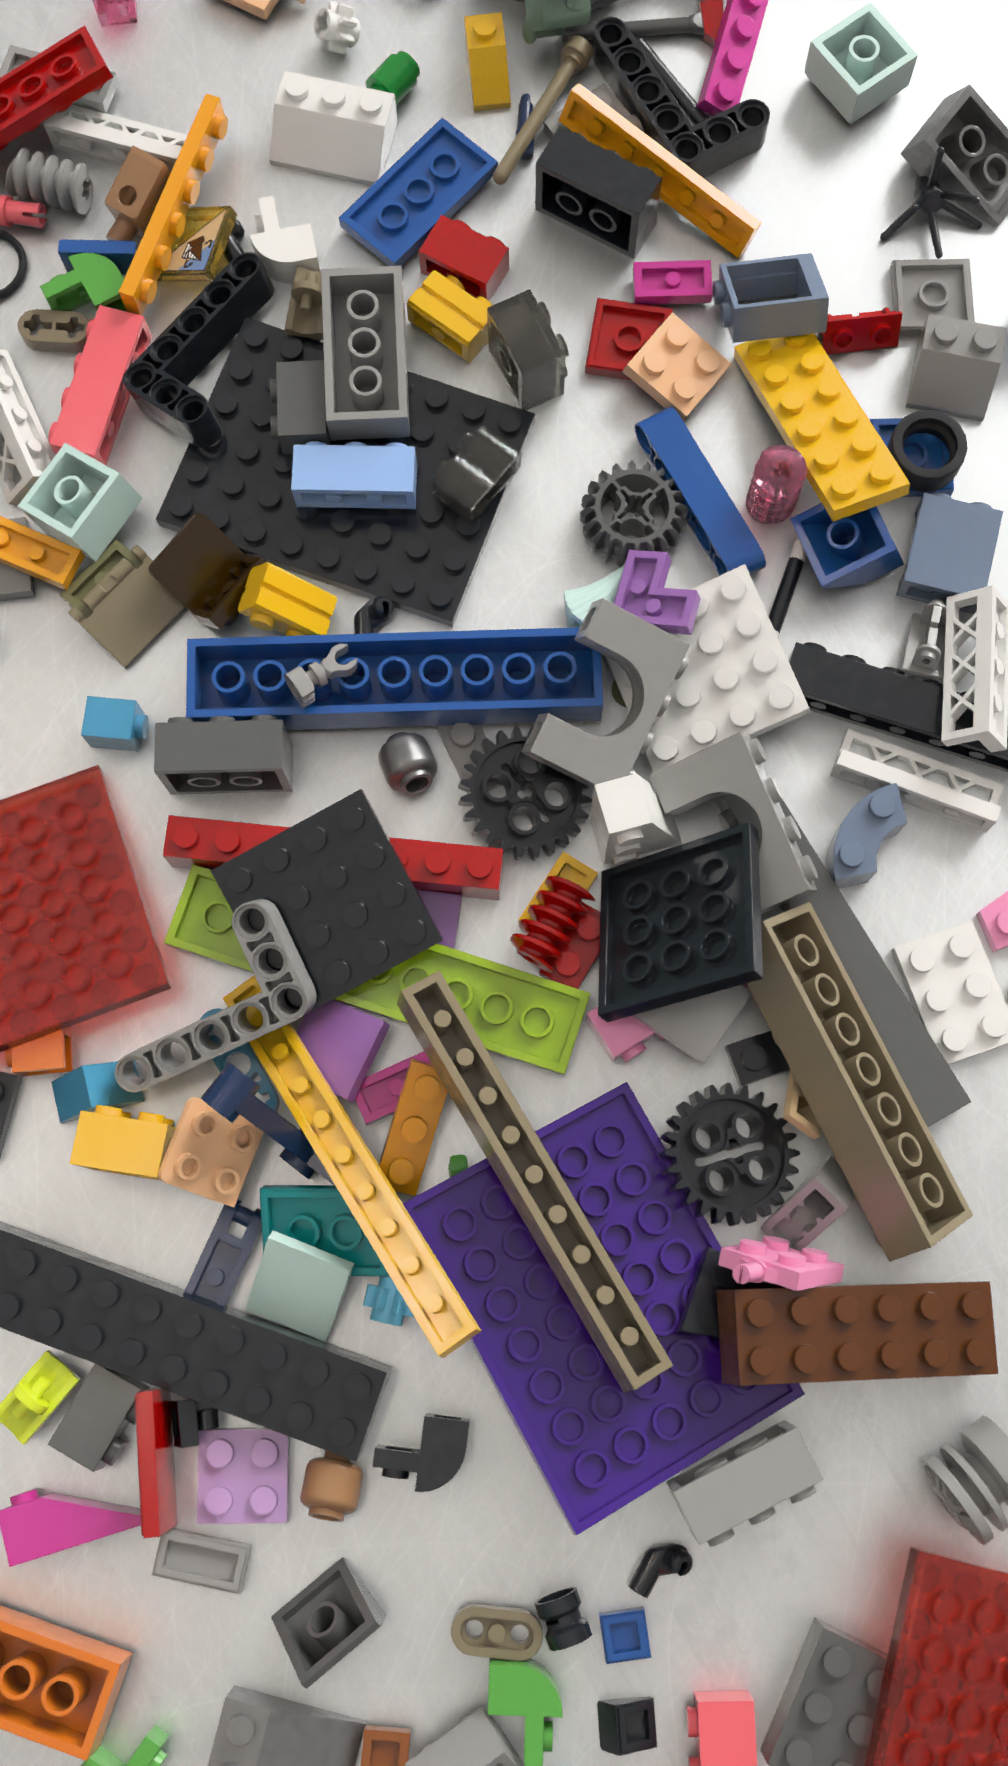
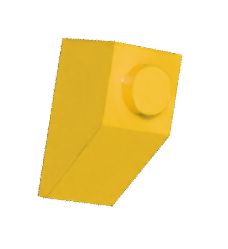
M502 13L464 16L465 48L474 111L511 107Z

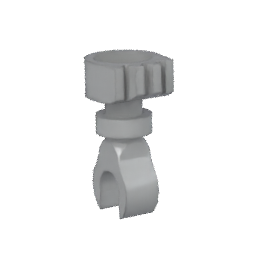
M348 644L335 645L320 664L314 662L308 665L307 672L298 666L284 674L290 691L302 708L315 702L314 686L318 685L321 688L328 684V678L347 677L355 672L357 658L345 665L336 662L338 657L348 652Z

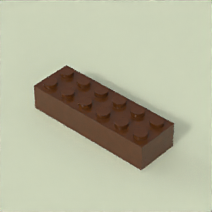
M990 1281L819 1286L799 1291L789 1288L717 1290L722 1383L746 1386L998 1374Z

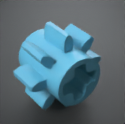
M380 1277L378 1286L367 1285L363 1306L372 1307L371 1320L402 1326L405 1315L414 1316L391 1277Z

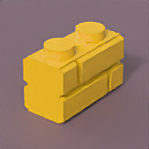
M436 270L430 273L422 283V286L417 288L406 303L408 320L468 363L472 362L481 351L483 345L485 346L497 330V313L494 306L482 296L474 298L465 291L463 284L452 275L444 277Z
M269 562L252 568L245 585L246 590L242 594L238 607L239 613L250 618L249 623L252 626L265 631H272L274 629L285 634V636L327 634L331 622L329 619L333 615L337 602L336 596Z

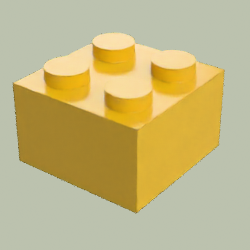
M96 1105L94 1113L80 1111L69 1164L91 1170L160 1180L158 1171L176 1129L173 1127L174 1120L167 1119L163 1115L139 1112L138 1120L131 1119L132 1113L103 1105Z

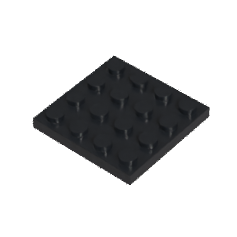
M363 789L350 794L211 870L233 913L243 903L257 899L269 900L277 907L316 990V1003L309 1012L444 940ZM253 908L248 913V923L251 928L256 931H262L265 924L263 914ZM269 948L266 954L268 965L274 970H281L284 962L283 956L276 949ZM287 988L284 995L285 1002L292 1009H300L302 1006L301 995L295 989Z
M750 822L601 871L598 1016L608 1023L763 979L758 830Z

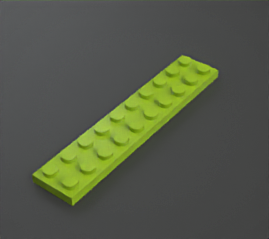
M192 864L164 943L168 946L253 973L232 927L233 911L211 870ZM437 943L333 999L408 1024L397 1005L400 992L440 970L486 1050L565 1075L591 993Z

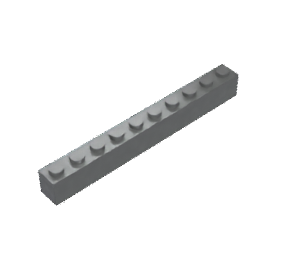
M723 795L714 798L721 811L718 816L723 828L727 830L750 822L758 830V847L760 850L762 826L754 808L737 795ZM782 800L779 804L785 817L791 816L799 829L801 839L797 840L796 843L802 856L808 855L811 858L818 878L813 880L817 888L816 891L780 906L784 913L805 903H811L924 1122L929 1127L969 1104L971 1100L787 805Z

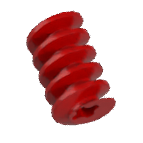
M548 876L546 878L545 885L549 891H538L536 898L541 905L533 904L529 906L527 912L533 920L521 919L519 927L525 935L515 933L510 938L512 945L517 949L516 952L522 958L549 973H552L554 969L547 962V957L550 956L558 959L562 957V953L555 946L556 942L570 944L571 939L563 931L565 927L578 930L580 927L572 915L574 913L584 916L588 914V910L580 903L581 900L585 899L595 902V898L580 885L557 876Z

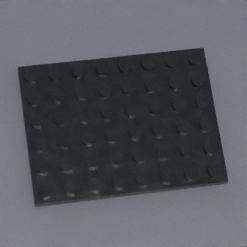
M246 318L242 323L208 400L222 424V436L209 447L199 448L189 443L156 517L158 525L179 532L195 513H203L245 555L261 558L265 563L269 562L285 570L369 599L386 596L391 599L395 608L453 627L535 423V413L407 371L410 437L333 441L330 439V445L361 442L367 446H385L389 443H402L406 446L415 447L417 459L416 509L296 507L291 491L293 454H283L279 439H272L270 417L271 415H277V403H272L270 378H277L276 362L324 360V343L307 337L286 335L283 329Z

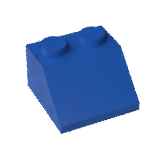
M819 503L790 518L823 589L869 583L904 565L877 506L833 522L823 504Z

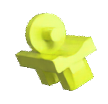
M46 1350L0 1403V1423L5 1425L23 1445L27 1444L82 1379L50 1350Z

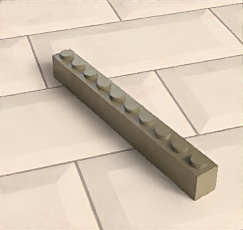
M440 970L402 990L397 1001L400 1011L622 1391L636 1390L672 1367L673 1364Z

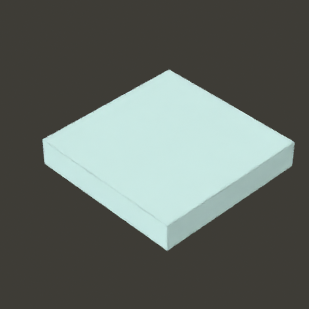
M273 1230L267 1239L245 1310L326 1343L334 1326L355 1263Z

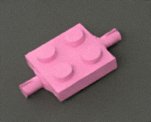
M764 1236L761 1242L741 1239L739 1245L721 1247L718 1264L719 1266L732 1269L733 1278L737 1283H760L764 1281L795 1291L840 1283L844 1264L828 1260L829 1254L825 1251L814 1248H802L799 1251L789 1247L790 1241L775 1236Z

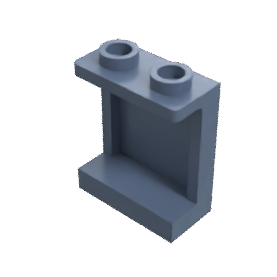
M924 493L916 507L914 531L905 570L899 581L896 596L924 603L938 599L947 606V597L987 587L1003 511L993 509L990 505L983 502L967 503L954 500L951 496L944 493ZM977 604L962 607L959 611L975 614Z

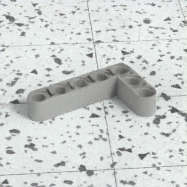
M257 899L243 903L236 908L231 922L234 933L262 992L122 1057L115 1066L114 1073L116 1082L121 1088L133 1093L143 1091L285 1026L313 1009L317 998L315 987L279 910L272 902L265 899ZM252 908L259 910L264 916L265 924L262 931L254 930L248 923V913ZM269 948L276 949L283 956L284 962L281 970H274L268 965L266 954ZM287 988L295 989L301 995L302 1006L300 1009H292L285 1002L284 995ZM249 1006L256 1007L262 1013L263 1024L261 1027L253 1026L247 1020L246 1011ZM210 1024L217 1025L222 1029L224 1033L222 1045L216 1044L210 1039L208 1034ZM172 1042L179 1043L185 1049L186 1058L184 1062L178 1061L172 1056L170 1050ZM134 1060H139L146 1066L148 1072L146 1079H141L135 1074L133 1070Z

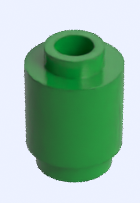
M404 51L390 54L366 79V88L394 93L397 106L417 84V78L420 75L419 66L413 57Z

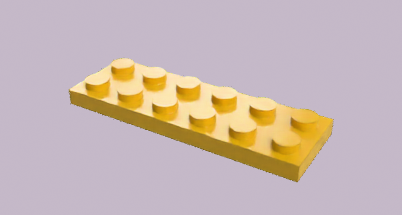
M814 333L748 341L734 346L736 362L833 522L909 494L910 482Z

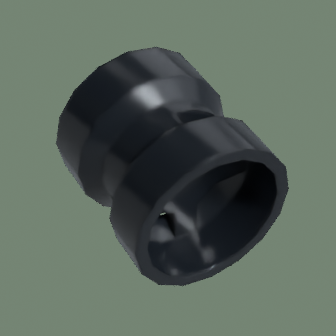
M577 1587L556 1591L534 1603L539 1619L546 1623L548 1630L545 1638L550 1651L572 1647L592 1636L588 1620L583 1618L579 1611L581 1599Z

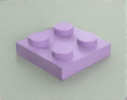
M213 1428L199 1430L197 1524L287 1523L289 1521L290 1437L268 1428Z

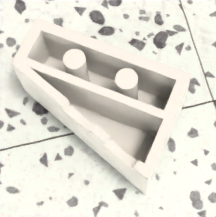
M637 773L594 785L590 822L603 865L614 862V866L622 865L639 859L638 855L682 844L674 816L665 814L655 789L652 790L650 783Z

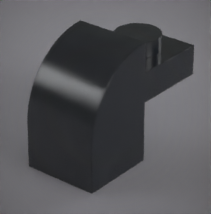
M426 1413L420 1449L378 1444L374 1449L372 1467L383 1468L382 1476L396 1479H408L409 1472L417 1473L415 1492H427L438 1489L456 1475L463 1463L468 1444L470 1418Z

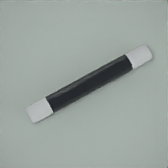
M799 539L795 540L769 614L770 621L778 637L807 556Z

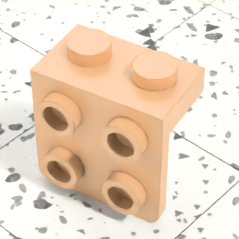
M191 1097L185 1104L159 1168L158 1177L167 1184L234 1208L264 1132L241 1115L231 1123L201 1098Z

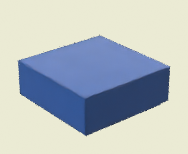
M643 1606L599 1613L606 1664L651 1658Z

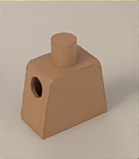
M134 145L131 147L105 199L106 207L116 219L106 235L108 240L132 241L135 235L142 239L171 174L164 162Z

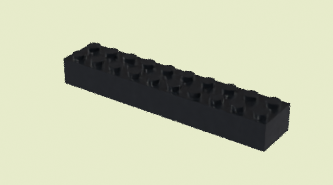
M0 1221V1328L350 1460L357 1461L362 1454L393 1366L328 1342L325 1343L231 1306H222L215 1301L196 1294L184 1292L185 1289Z

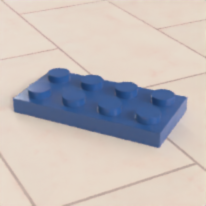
M442 117L339 217L340 227L388 266H402L421 248L441 215L451 218L493 177L498 161Z

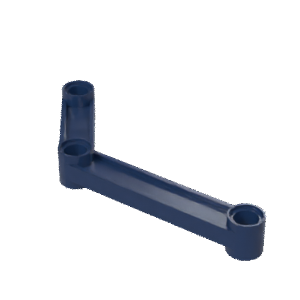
M229 1062L202 1095L201 1099L231 1123L241 1115L282 1145L285 1149L279 1156L307 1179H310L317 1172L332 1185H335L301 1128L300 1130L258 1099L255 1094L261 1086Z

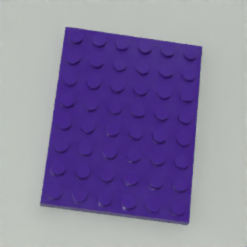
M628 1082L535 1131L673 1364L672 1367L636 1390L622 1391L487 1158L403 1203L480 1327L481 1332L472 1337L470 1341L573 1535L576 1536L805 1395L799 1383L746 1386L722 1383L720 1341L707 1336L676 1333L703 1250L710 1247L721 1252V1245L705 1217L697 1218L695 1216L697 1203L692 1202L682 1207L680 1203L686 1194L683 1189L670 1192L669 1188L677 1179L675 1175H663L662 1171L672 1166L671 1160L659 1157V1153L666 1149Z

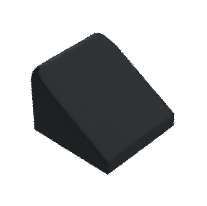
M653 1697L598 1701L600 1747L603 1751L621 1756L657 1747Z

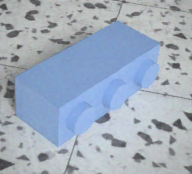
M319 441L307 442L305 445L294 444L291 491L296 507L416 509L417 459L415 447L406 446L402 443H389L385 446H367L361 442H349L345 445H327Z

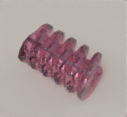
M779 444L770 446L761 452V456L754 467L746 496L748 513L755 520L763 524H777L789 518L796 508L807 473L805 459L797 449Z

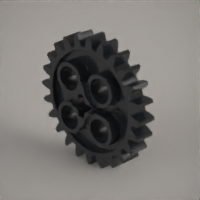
M515 726L512 730L510 739L500 730L495 736L496 745L491 740L485 738L481 744L484 753L477 750L472 751L469 757L475 765L465 764L461 771L471 779L460 780L458 784V789L468 792V794L459 799L458 805L470 807L471 809L462 818L464 822L476 821L477 825L471 835L476 836L483 832L487 835L483 847H489L494 842L499 843V848L503 849V854L508 848L513 849L516 861L522 857L524 850H528L531 860L535 861L539 857L540 848L550 857L555 853L554 842L564 849L570 843L566 833L576 837L581 832V829L575 822L584 823L588 819L589 815L580 808L588 807L592 803V798L582 795V792L590 788L589 786L521 753L532 727L527 736L523 737L518 726ZM522 757L531 758L535 761L538 771L530 774L524 772L519 766V759ZM501 765H507L510 769V774L503 771ZM490 781L501 783L506 790V796L503 798L493 797L487 791L486 783ZM529 788L533 793L531 797L527 796L521 799L517 794L519 790L524 791ZM553 789L558 791L563 798V804L561 806H554L548 803L544 794L545 790ZM539 812H541L543 815L549 818L548 823H545L541 819V815ZM516 813L525 814L531 821V829L522 831L515 827L512 816Z
M731 1083L722 1085L719 1093L714 1085H709L704 1089V1097L698 1091L688 1096L690 1104L683 1101L675 1107L681 1117L673 1115L666 1120V1123L674 1132H666L660 1137L661 1140L671 1145L670 1149L659 1153V1157L671 1160L672 1166L663 1170L662 1174L665 1176L675 1175L677 1179L669 1188L670 1192L683 1189L686 1194L682 1198L680 1205L683 1207L692 1202L697 1203L695 1209V1216L697 1218L711 1211V1224L720 1223L725 1215L729 1226L738 1225L741 1217L746 1224L755 1222L756 1212L762 1218L771 1215L772 1211L769 1204L777 1207L785 1202L779 1191L788 1192L794 1188L792 1183L786 1179V1176L799 1173L797 1167L789 1164V1159L800 1155V1151L788 1148L787 1143L795 1139L797 1135L796 1133H784L782 1128L788 1121L783 1117L776 1119L773 1116L778 1104L773 1103L764 1107L762 1105L764 1099L763 1092H759L750 1099L747 1085L738 1088L735 1095ZM737 1118L743 1119L748 1124L750 1131L748 1138L738 1133L736 1129ZM698 1128L708 1133L711 1141L709 1149L703 1148L696 1140ZM756 1142L764 1144L762 1150L751 1151L734 1159L726 1158L701 1167L695 1164V1160L698 1158L713 1156L724 1150L731 1151ZM751 1159L757 1161L762 1167L763 1175L761 1180L756 1179L750 1172L749 1164ZM711 1170L718 1172L723 1178L724 1186L721 1192L715 1190L710 1184L709 1175Z

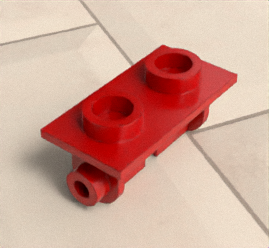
M886 307L880 311L861 312L859 316H852V314L832 316L828 314L826 332L818 333L822 335V347L827 354L898 347L903 313L902 311H890Z

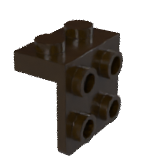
M195 513L150 564L149 573L201 624L220 630L222 627L230 625L238 617V607L242 594L246 590L245 585L249 573L253 567L265 562L261 558L245 555L205 514Z

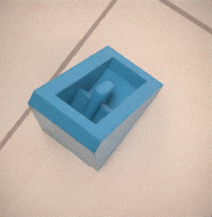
M134 1060L133 1070L139 1077L136 1060ZM118 1061L83 1065L51 1082L59 1121L62 1124L78 1120L80 1111L94 1113L96 1105L122 1108L144 1102L143 1091L136 1093L127 1092L119 1086L114 1074Z

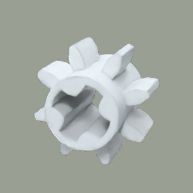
M330 1L328 9L322 8L319 10L314 21V33L316 37L322 39L320 45L322 49L345 54L346 47L352 48L356 45L360 37L361 27L359 20L352 17L354 14L353 7Z

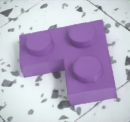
M629 550L614 604L668 633L691 635L701 600L697 590L664 588L671 564L668 552Z

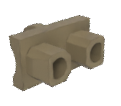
M297 266L284 327L286 335L307 337L319 342L323 340L321 272Z

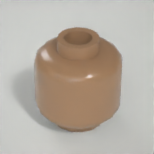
M325 1450L324 1457L311 1459L305 1469L300 1494L301 1503L309 1508L308 1515L321 1520L343 1522L344 1516L352 1514L358 1507L363 1471L359 1466L351 1463L350 1459Z

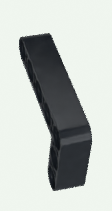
M616 17L602 18L597 22L594 28L593 61L617 99L631 115H635L640 120L644 133L703 178L762 148L765 143L770 120V110L763 101L758 99L745 100L693 126L627 25Z
M246 252L232 259L130 365L123 376L125 387L144 414L199 448L209 447L216 443L222 436L223 427L207 399L188 385L238 334L243 321L246 318L252 319L273 296L274 285L257 254Z

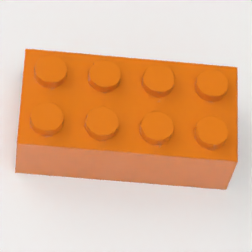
M0 1605V1729L87 1761L101 1745L133 1653Z

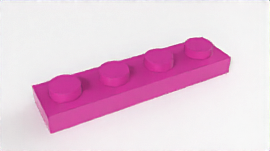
M727 0L696 106L712 117L740 103L769 0Z

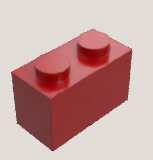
M441 215L419 249L420 271L426 276H429L433 270H436L444 277L452 275L463 284L465 291L474 298L482 296L490 302L509 271V247L493 236L486 237L472 230L461 220H452Z

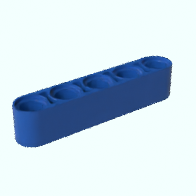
M668 407L636 423V437L655 471L657 472L663 468L665 471L664 481L674 478L676 486L674 491H682L681 494L684 497V503L682 504L688 507V514L685 520L719 576L744 564L750 575L765 568L766 560L759 543L678 412L673 407Z

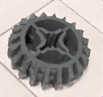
M633 460L628 463L627 470H623L615 463L612 467V475L602 470L598 475V482L591 481L588 485L589 494H585L582 497L581 506L584 509L580 511V522L585 524L583 526V535L585 538H592L590 547L593 551L603 548L602 558H604V561L611 558L612 555L617 556V565L619 567L627 559L629 550L668 552L669 555V546L676 548L681 539L679 534H683L686 530L687 523L684 519L687 518L688 507L682 504L684 503L682 491H674L676 487L674 478L664 481L665 471L663 468L655 474L650 472L651 465L649 462L644 464L643 470L635 469L636 465ZM611 500L616 513L613 514L612 521L607 524L601 511L605 504ZM660 505L664 511L666 521L657 529L652 515L655 508ZM632 512L633 516H629L627 513ZM635 512L639 513L641 516L635 517Z

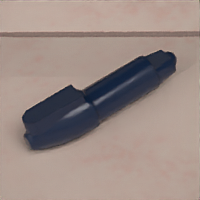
M528 93L523 94L520 99L515 136H517L533 110V104L530 102L531 95ZM535 136L521 159L526 157L533 158Z

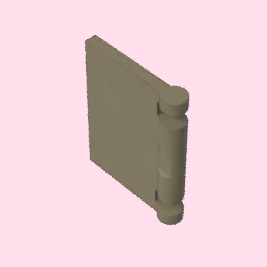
M138 545L131 549L132 554L142 562L137 569L123 557L81 599L84 605L93 612L87 619L75 607L68 612L124 668L185 608L151 576L149 566L153 560Z

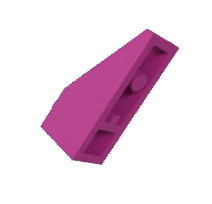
M37 1488L11 1496V1506L0 1510V1528L9 1567L141 1525L140 1508L59 1493H49L39 1497Z

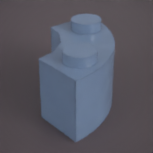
M897 783L886 785L865 796L850 810L836 830L827 851L825 868L838 889L868 883L877 872L876 854L880 843L896 836L907 824Z

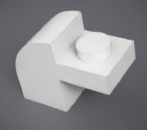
M274 197L258 198L261 215L254 216L257 233L251 234L250 238L254 253L260 257L269 277L278 282L293 284L297 266L320 272L311 224L281 229Z

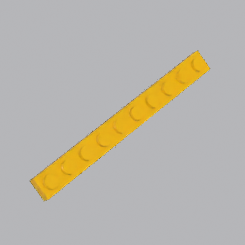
M254 975L222 999L227 1007L262 992ZM249 1006L246 1011L247 1020L253 1026L261 1027L263 1024L262 1013L256 1007ZM289 1023L250 1041L251 1047L439 1357L445 1358L481 1332L480 1327L292 1024Z

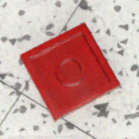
M597 298L585 374L632 381L623 373L624 368L671 315L673 309Z

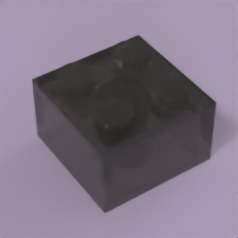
M531 289L488 307V349L519 408L527 411L563 395L564 379L568 376L565 358L569 356V352L560 333L555 335L550 326L551 317L543 301L537 302Z

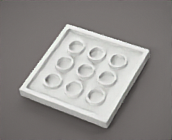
M745 564L690 589L697 590L701 598L691 635L670 633L690 644L685 655L689 658V662L682 676L678 680L674 679L668 691V694L671 695V700L666 711L661 717H656L650 729L653 732V739L646 750V755L654 773L739 732L749 735L752 739L811 713ZM606 657L628 712H630L632 705L630 680L618 663Z

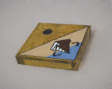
M231 206L189 207L185 216L186 225L184 232L180 238L176 237L171 249L170 264L165 271L162 270L157 282L212 281L216 275L238 215Z

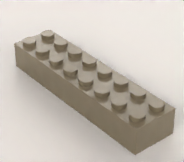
M805 903L762 921L763 979L749 982L747 985L752 993L755 1004L760 1008L772 1032L775 1043L780 1047L792 1071L793 1078L800 1086L812 1110L815 1121L821 1127L833 1151L836 1162L842 1168L857 1203L862 1207L878 1244L883 1248L889 1262L931 1248L974 1215L811 903Z

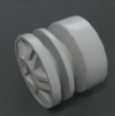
M982 1416L960 1432L961 1442L968 1455L963 1457L953 1447L944 1444L940 1447V1453L949 1469L934 1455H929L922 1461V1466L932 1483L936 1496L952 1518L961 1527L968 1530L979 1543L986 1545L994 1538V1534L984 1517L1001 1531L1008 1528V1521L1000 1506L1003 1502L1008 1505V1436L990 1418Z

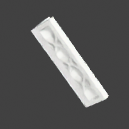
M71 105L70 108L61 114L56 113L43 123L53 148L122 166L131 147L134 145L164 162L170 172L187 137L186 134L76 105Z
M0 349V434L2 432L5 439L3 455L0 450V486L8 504L19 505L55 455L9 351ZM15 465L22 478L17 485H15L13 480Z
M994 585L947 597L941 741L946 746L979 740L992 753L1007 750L1008 602ZM977 604V611L965 625L960 622V608ZM971 636L976 640V647L962 660L958 657V649ZM970 672L975 676V682L962 697L957 694V685ZM968 708L974 713L973 727L955 731V722Z
M849 728L845 732L830 776L871 791L897 783L902 802L983 832H987L997 822L1002 808L998 806V802L1004 787L1003 784ZM851 742L868 748L873 760L850 752ZM879 752L886 754V756L881 758ZM896 758L905 761L912 774L884 763ZM917 766L924 768L926 770L920 772ZM933 773L941 774L946 777L951 788L924 779V777ZM957 781L963 782L965 784L959 786ZM976 787L990 792V796L987 802L965 794L963 791Z

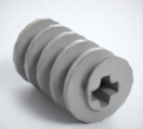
M23 147L8 166L5 178V189L8 195L12 197L19 196L27 201L33 199L37 203H47L54 208L62 207V209L69 212L76 210L81 215L86 214L91 208L93 183L88 176V168L85 163L80 162L74 171L73 162L70 159L63 160L60 165L57 156L51 155L46 161L44 154L39 151L35 152L31 158L30 150Z

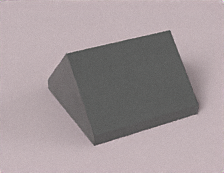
M342 1557L272 1615L271 1619L301 1685L307 1689L381 1627L386 1614L349 1563Z

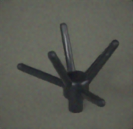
M943 147L937 148L929 178L921 176L915 181V201L880 235L882 241L887 240L921 209L922 212L927 213L934 252L938 259L943 256L935 214L939 209L946 210L976 229L982 227V223L945 200L974 205L980 203L978 196L942 190L937 182L945 151Z

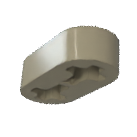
M34 309L25 312L19 318L17 325L25 344L33 350L79 353L83 352L87 341L86 329L89 320L82 313L75 311ZM37 325L43 326L44 329H39L37 335H32L31 331H35ZM75 327H80L82 331L77 332L76 336L71 338L69 333H74Z

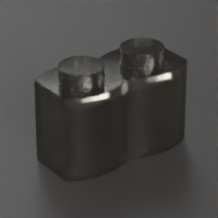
M484 425L475 433L472 431L468 432L458 445L457 451L459 453L450 461H442L432 475L433 495L470 523L481 515L495 495L511 481L521 467V452Z

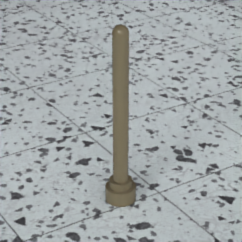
M577 35L570 36L561 49V65L493 173V180L496 184L502 185L506 183L572 75L584 70L591 61L594 50L591 44L583 37Z

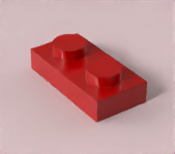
M582 901L580 903L588 910V914L584 916L574 913L572 916L580 925L579 929L574 930L566 927L564 929L565 934L571 939L570 944L560 942L555 944L556 948L562 953L561 959L548 956L546 960L554 969L553 972L549 973L542 969L539 971V975L545 979L579 989L598 958L600 950V912Z

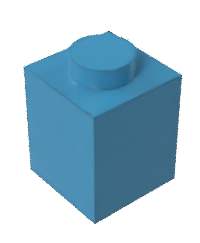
M87 696L81 736L89 746L93 748L139 752L141 739H146L148 734L149 720L136 700Z

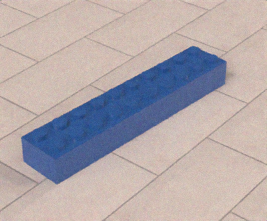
M580 627L187 639L186 718L192 719L193 722H209L210 718L214 716H229L234 718L235 721H248L256 715H271L276 717L277 720H283L286 730L450 726L456 723H469L471 725L535 723L539 714L546 713L565 722L601 721L603 711L601 653L574 640ZM348 644V652L338 657L336 662L345 665L357 658L355 672L347 677L328 678V684L321 688L318 685L314 686L315 702L302 708L290 691L284 674L298 666L307 672L308 665L314 662L320 664L335 645Z

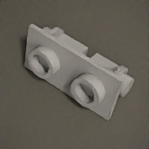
M934 599L925 605L922 614H912L902 672L943 680L946 605L943 601Z

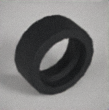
M918 410L905 416L895 427L887 447L910 482L909 489L918 492L936 491L947 486L958 474L968 450L966 434L960 424L948 414L936 410ZM917 433H927L936 436L944 442L949 450L948 462L939 469H925L916 466L908 460L903 451L905 440L910 435Z

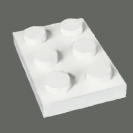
M972 920L896 946L891 950L914 1010L948 1065L1008 1044V1005Z

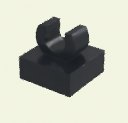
M188 1398L170 1401L174 1447L200 1445L199 1430L219 1427L217 1409L211 1408L196 1411V1402Z

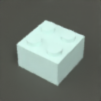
M870 2L810 42L804 73L845 120L852 124L909 86L918 54Z
M64 443L19 503L18 507L43 531L61 542L80 549L85 556L96 562L143 498L119 472Z

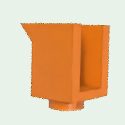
M62 1019L53 1029L44 1027L18 1030L19 1036H10L11 1042H6L5 1044L7 1066L12 1067V1073L19 1076L27 1077L73 1071L71 1024Z

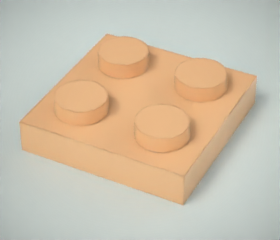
M672 312L626 365L623 373L665 409L673 407L684 421L727 371L731 363Z

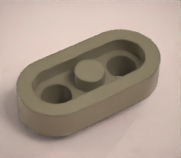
M469 1604L462 1607L456 1613L451 1627V1636L455 1646L462 1653L469 1656L524 1661L530 1659L539 1651L543 1640L542 1626L539 1619L531 1611L522 1608ZM471 1620L479 1621L483 1625L482 1633L477 1636L470 1635L466 1630L467 1623ZM514 1626H525L529 1632L528 1636L521 1641L514 1639L511 1635V1630Z

